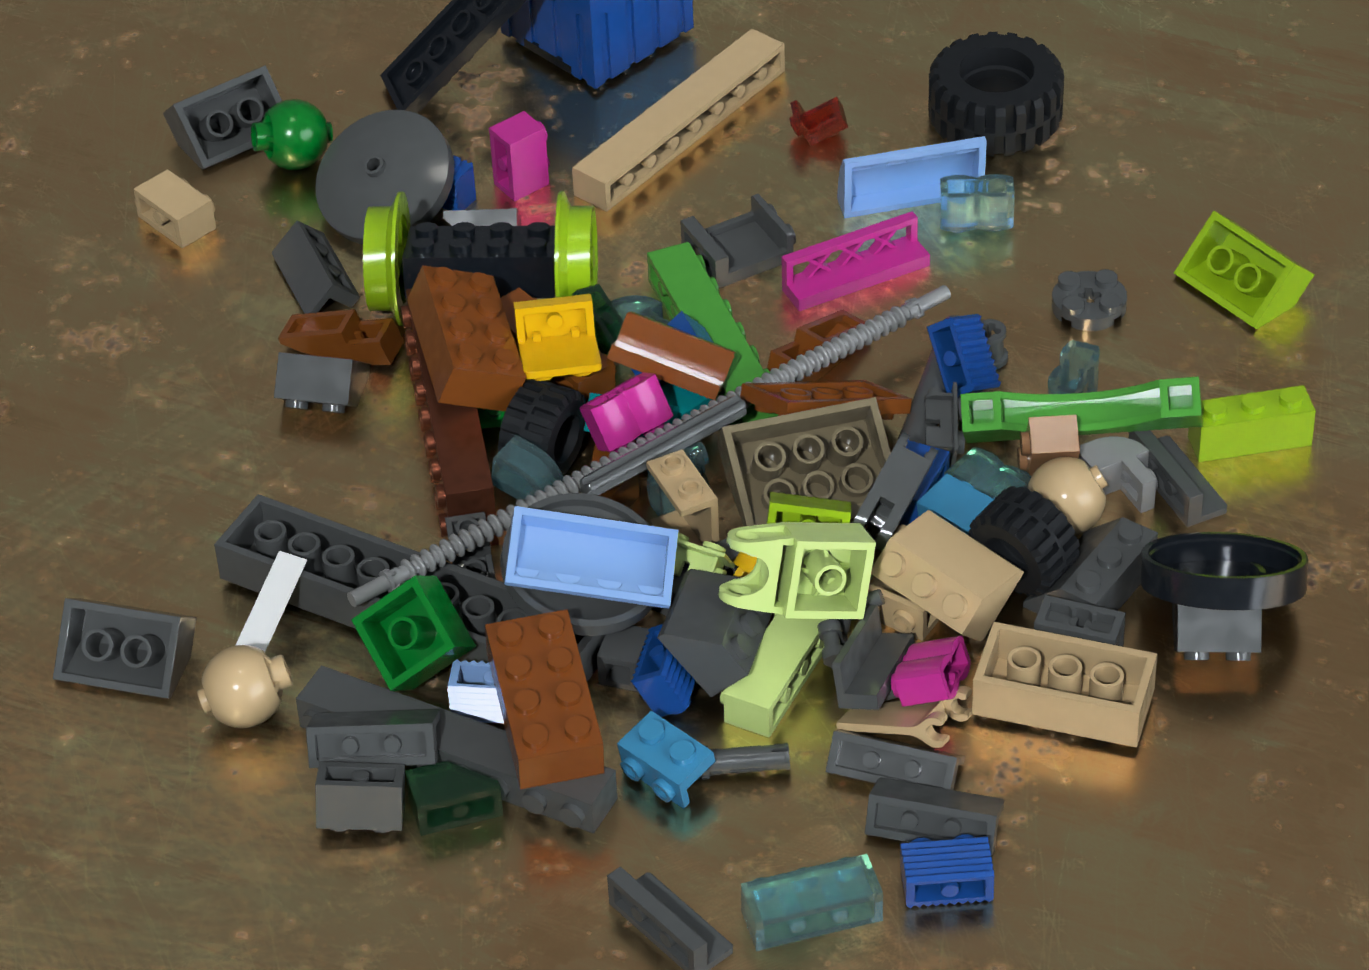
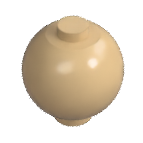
M1058 457L1045 462L1037 468L1031 476L1027 488L1031 492H1038L1045 499H1049L1055 504V507L1062 511L1067 517V521L1073 526L1076 532L1074 535H1079L1092 528L1102 516L1106 504V495L1103 488L1108 486V483L1097 465L1089 468L1087 463L1081 459Z
M236 645L220 651L208 662L201 678L203 688L197 690V694L205 714L212 711L214 717L219 722L230 727L250 728L267 721L279 708L282 702L283 689L294 684L282 654L269 658L262 649L255 646Z

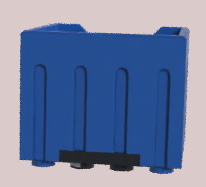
M526 0L519 11L513 14L501 26V33L508 37L513 36L519 44L579 80L585 79L589 86L597 89L608 78L613 79L630 68L633 62H640L654 53L657 47H664L678 38L681 32L686 33L694 28L693 0Z

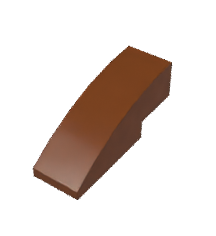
M355 309L291 315L278 337L280 344L305 354L352 359L371 365H391L404 343V339L393 318L361 321Z
M840 310L800 326L796 329L793 342L770 351L767 369L769 371L772 368L779 369L780 364H787L790 359L796 360L798 355H805L807 350L813 351L815 346H822L825 341L830 342L833 337H839L843 332L848 333L850 328L856 329L858 324H865V321L844 310ZM838 358L836 363H830L826 368L821 367L819 372H812L811 376H804L802 381L795 380V382L817 381L845 358Z

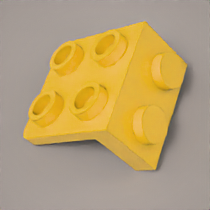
M591 294L513 302L517 345L526 379L546 381L555 376L563 375L582 377L602 369L601 357L595 337Z

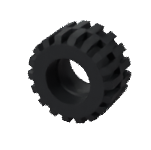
M527 380L510 401L501 423L498 453L502 467L505 470L548 485L550 483L553 484L555 480L562 479L574 463L584 440L585 420L579 409L586 404L584 395L581 392L549 381Z
M1011 486L1004 489L971 522V529L968 531L969 536L1024 571L1013 591L1019 594L1024 593L1031 597L1043 595L1076 562L1080 554L1078 550L1080 546L1079 540L1074 535L1076 532L1067 521V517L1049 499H1045L1036 491L1031 492L1026 487L1020 486L1017 488Z

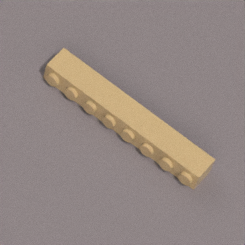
M750 29L743 36L736 39L730 46L714 56L708 63L692 73L686 80L670 90L651 107H648L642 114L625 125L607 141L603 142L593 152L578 161L572 167L574 196L606 212L785 72L784 43L754 29Z

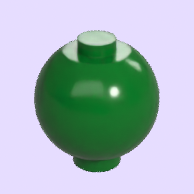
M288 99L278 102L265 113L262 122L252 123L251 126L253 150L264 151L267 158L273 164L287 170H302L314 165L325 154L328 143L333 141L331 122H326L325 116L316 106L300 99Z

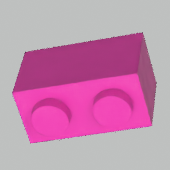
M522 111L489 127L494 185L514 202L549 185L548 168L550 167V161L547 156L546 147L548 134L545 126L540 121H536L528 113Z

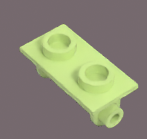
M678 532L674 575L680 577L685 563L690 564L688 570L696 569L727 575V571L723 569L724 566L734 569L735 564L726 555L724 547L708 541H704L702 546L689 542V537Z

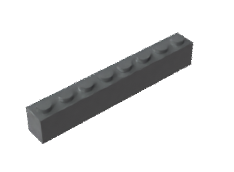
M322 665L296 697L300 727L305 729L316 713L439 709L440 719L436 725L438 753L436 764L406 766L412 767L421 773L431 774L451 781L459 787H467L484 793L495 800H503L525 808L531 813L541 814L561 821L572 828H580L595 833L618 799L616 770L604 766V774L520 790L505 730L398 692L390 691L384 687Z

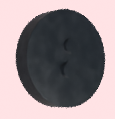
M1194 532L1162 537L1149 542L1142 549L1141 586L1150 595L1167 602L1213 610H1259L1280 607L1296 602L1304 597L1307 591V554L1299 547L1281 540L1243 533Z

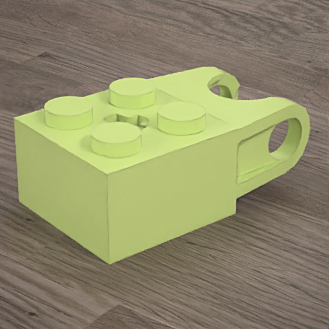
M779 522L738 527L727 533L726 543L730 545L731 549L757 557L755 567L748 575L720 585L718 596L723 602L741 609L781 614L785 618L864 619L876 542L860 523Z

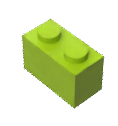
M770 492L766 524L779 522L850 523L851 502Z

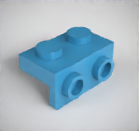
M650 711L617 743L621 758L620 766L624 773L632 780H642L652 787L654 793L665 802L672 801L683 809L690 803L687 789L715 762L712 750L653 711Z

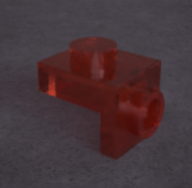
M837 97L807 112L804 111L797 100L790 103L793 116L789 118L790 124L798 137L804 135L810 146L833 137L840 131L848 128L843 105Z

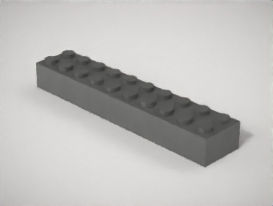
M259 494L214 544L220 579L260 593L279 551L307 559L288 604L355 628L351 619L390 592L386 591L357 607H353L350 604L347 593L379 577L380 571L400 566L402 559L410 561L412 554L420 556L418 551ZM446 562L444 567L436 565L434 572H429L428 570L425 576L438 577L476 645L475 648L458 659L460 662L465 659L468 662L473 660L477 663L480 661L489 662L485 624L529 616L512 599L504 582ZM575 635L587 682L598 669L597 654L605 635Z

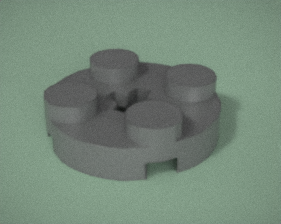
M1103 269L1098 272L1065 271L1058 276V283L1052 291V311L1061 322L1062 317L1071 321L1072 328L1083 331L1104 330L1114 325V319L1120 315L1122 319L1126 313L1127 291L1123 284L1118 281V276L1114 271L1109 269ZM1086 299H1092L1094 302H1087Z

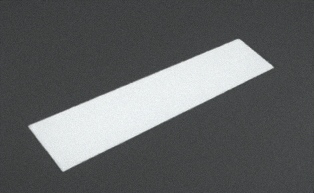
M282 551L278 552L236 645H250L260 648L264 652L266 651L307 559Z

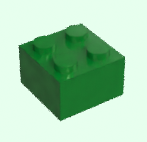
M415 575L351 619L390 691L415 689L453 661L476 647L437 576Z

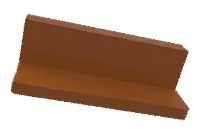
M630 311L625 316L617 340L611 345L607 359L642 373H654L660 380L711 400H716L723 389L735 357V352Z

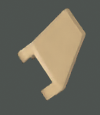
M959 686L956 696L951 700L902 707L901 701L883 703L879 710L849 709L836 722L837 730L911 735L922 740L930 747L940 748L950 740V736L937 733L933 725L942 726L948 719L947 715L960 722L968 720L972 716V708L961 707L957 699L966 700L972 694V689L967 686Z

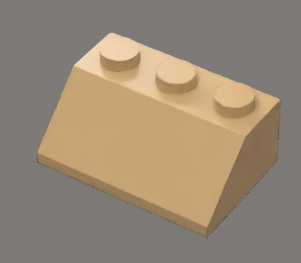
M927 510L888 540L871 571L873 576L961 635L981 642L1024 573L1023 570L930 510Z

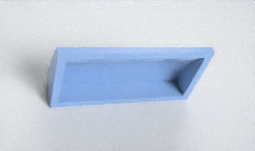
M985 136L843 159L839 170L837 200L844 219L983 196L987 145Z
M515 506L511 520L504 585L669 609L678 530Z

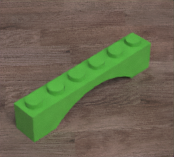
M1199 377L1159 379L1126 388L1073 394H1026L1004 391L960 394L962 432L966 443L1020 440V432L1027 430L1028 418L1040 416L1077 415L1078 435L1203 427Z

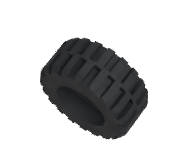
M988 32L987 35L979 36L978 33L969 35L965 40L960 38L952 42L950 48L946 46L930 66L928 101L930 122L935 127L937 133L943 139L947 138L948 142L985 136L987 140L986 156L1003 153L1004 156L1014 155L1016 151L1021 150L1023 153L1030 151L1034 148L1035 144L1040 146L1056 132L1059 122L1062 120L1064 70L1058 58L1049 48L1043 44L1037 45L1034 39L1027 36L1020 38L1016 33L1007 32V35L998 34V32Z

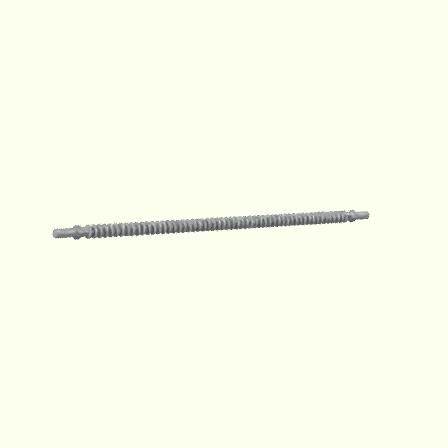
M942 285L919 298H910L901 307L892 306L890 311L886 310L883 311L882 315H875L873 320L867 319L865 324H858L856 329L850 328L848 333L843 332L839 337H833L830 342L825 341L822 346H815L813 351L807 350L805 355H798L796 360L790 359L787 364H780L779 369L772 368L770 373H763L761 378L755 377L752 382L745 383L802 381L804 376L808 377L811 376L812 372H819L821 367L826 368L830 363H836L838 358L843 359L847 354H853L856 349L861 350L864 345H871L872 341H879L881 336L885 337L888 336L889 332H896L898 327H905L907 321L923 317L925 311L950 299L951 292L947 286ZM737 386L735 392L728 391L726 396L720 395L717 401L710 400L708 405H701L699 410L693 409L690 415L683 414L681 419H674L672 424L666 423L663 429L656 428L654 433H647L645 438L638 437L636 443L629 442L627 448L624 446L620 447L618 453L615 451L610 452L609 458L602 456L599 462L592 461L590 467L587 465L583 466L581 472L578 470L573 471L572 477L565 475L562 481L555 480L553 486L546 485L544 491L536 490L534 496L531 494L527 495L525 501L522 499L517 500L515 506L527 508L533 503L551 496L581 492L579 481L582 477L733 395L740 397L742 386ZM745 401L746 408H749L751 403ZM509 504L506 507V511L499 509L497 516L489 514L487 521L480 519L478 525L470 524L468 531L460 529L458 536L451 534L449 541L441 539L439 546L431 544L429 551L427 549L420 551V556L412 554L410 561L402 559L400 566L380 571L379 577L347 593L350 604L353 607H357L386 591L392 592L413 576H425L427 570L434 572L436 565L444 567L446 560L454 562L456 555L463 557L465 550L473 552L475 545L482 547L485 541L492 542L494 535L502 537L504 531L507 532L511 525L515 506Z

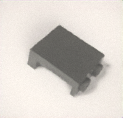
M760 194L751 196L750 212L705 229L694 216L680 220L681 244L689 242L696 255H702L708 276H713L716 279L719 288L782 265L781 256L792 253L793 245L796 243V235L792 226L788 223L785 224L777 215L774 206L770 203L768 204Z

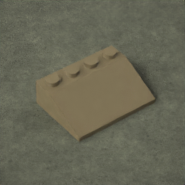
M876 397L724 426L721 428L718 439V447L726 479L743 526L766 524L770 492L851 502L850 521H853L891 453Z

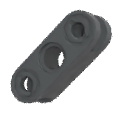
M905 432L899 437L852 522L860 523L864 529L867 523L881 529L875 540V548L881 552L888 540L894 535L939 451L931 447L929 452H926L924 457L907 449L906 446L910 435Z

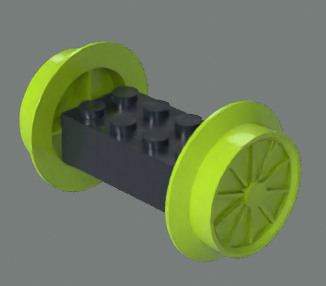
M399 191L391 206H369L366 212L363 235V277L367 307L369 311H392L398 325L403 326L401 306L407 305L406 289L413 288L420 269L424 265L494 276L500 298L519 287L532 298H555V294L556 297L591 294L594 311L598 282V240L595 207L571 206L565 192L559 191L556 204L555 226H549V224L544 222H534L528 226H512L506 222H497L490 226H475L469 222H461L453 226H437L435 223L425 222L411 226L406 194L404 191Z

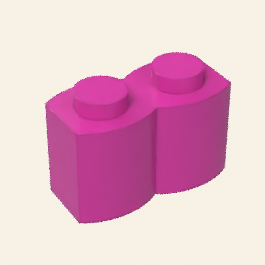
M644 372L624 381L611 391L590 400L579 408L597 449L607 452L615 451L617 453L620 447L624 446L627 448L628 443L633 442L642 433L646 436L649 432L654 433L656 428L663 429L664 422L674 416L656 374Z
M963 636L918 642L910 645L903 657V662L898 664L895 673L891 676L892 691L895 697L900 698L902 707L951 700L956 696L960 681L968 676L971 665Z

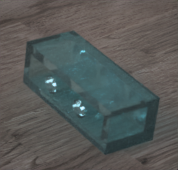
M867 854L845 857L825 864L803 867L795 871L770 877H760L753 881L740 883L741 912L756 951L883 921V891Z

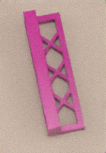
M911 211L781 256L782 291L797 310L802 311L930 266V254L918 241V217ZM906 227V236L893 241L890 240L897 230ZM875 239L867 250L857 251L865 241ZM843 251L835 261L825 262L832 252ZM806 261L810 262L803 272L793 275V266Z

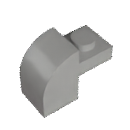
M1118 436L1102 437L1079 445V459L1085 461L1089 468L1097 465L1106 479L1108 486L1103 488L1105 495L1121 490L1140 513L1155 508L1158 481L1155 473L1148 468L1149 450L1144 445L1135 440Z

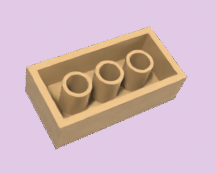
M993 621L973 679L972 715L1137 748L1155 689L1157 653Z

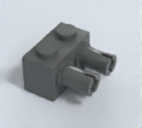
M319 762L315 783L316 828L330 829L336 832L349 829L372 830L378 833L402 831L405 812V764Z

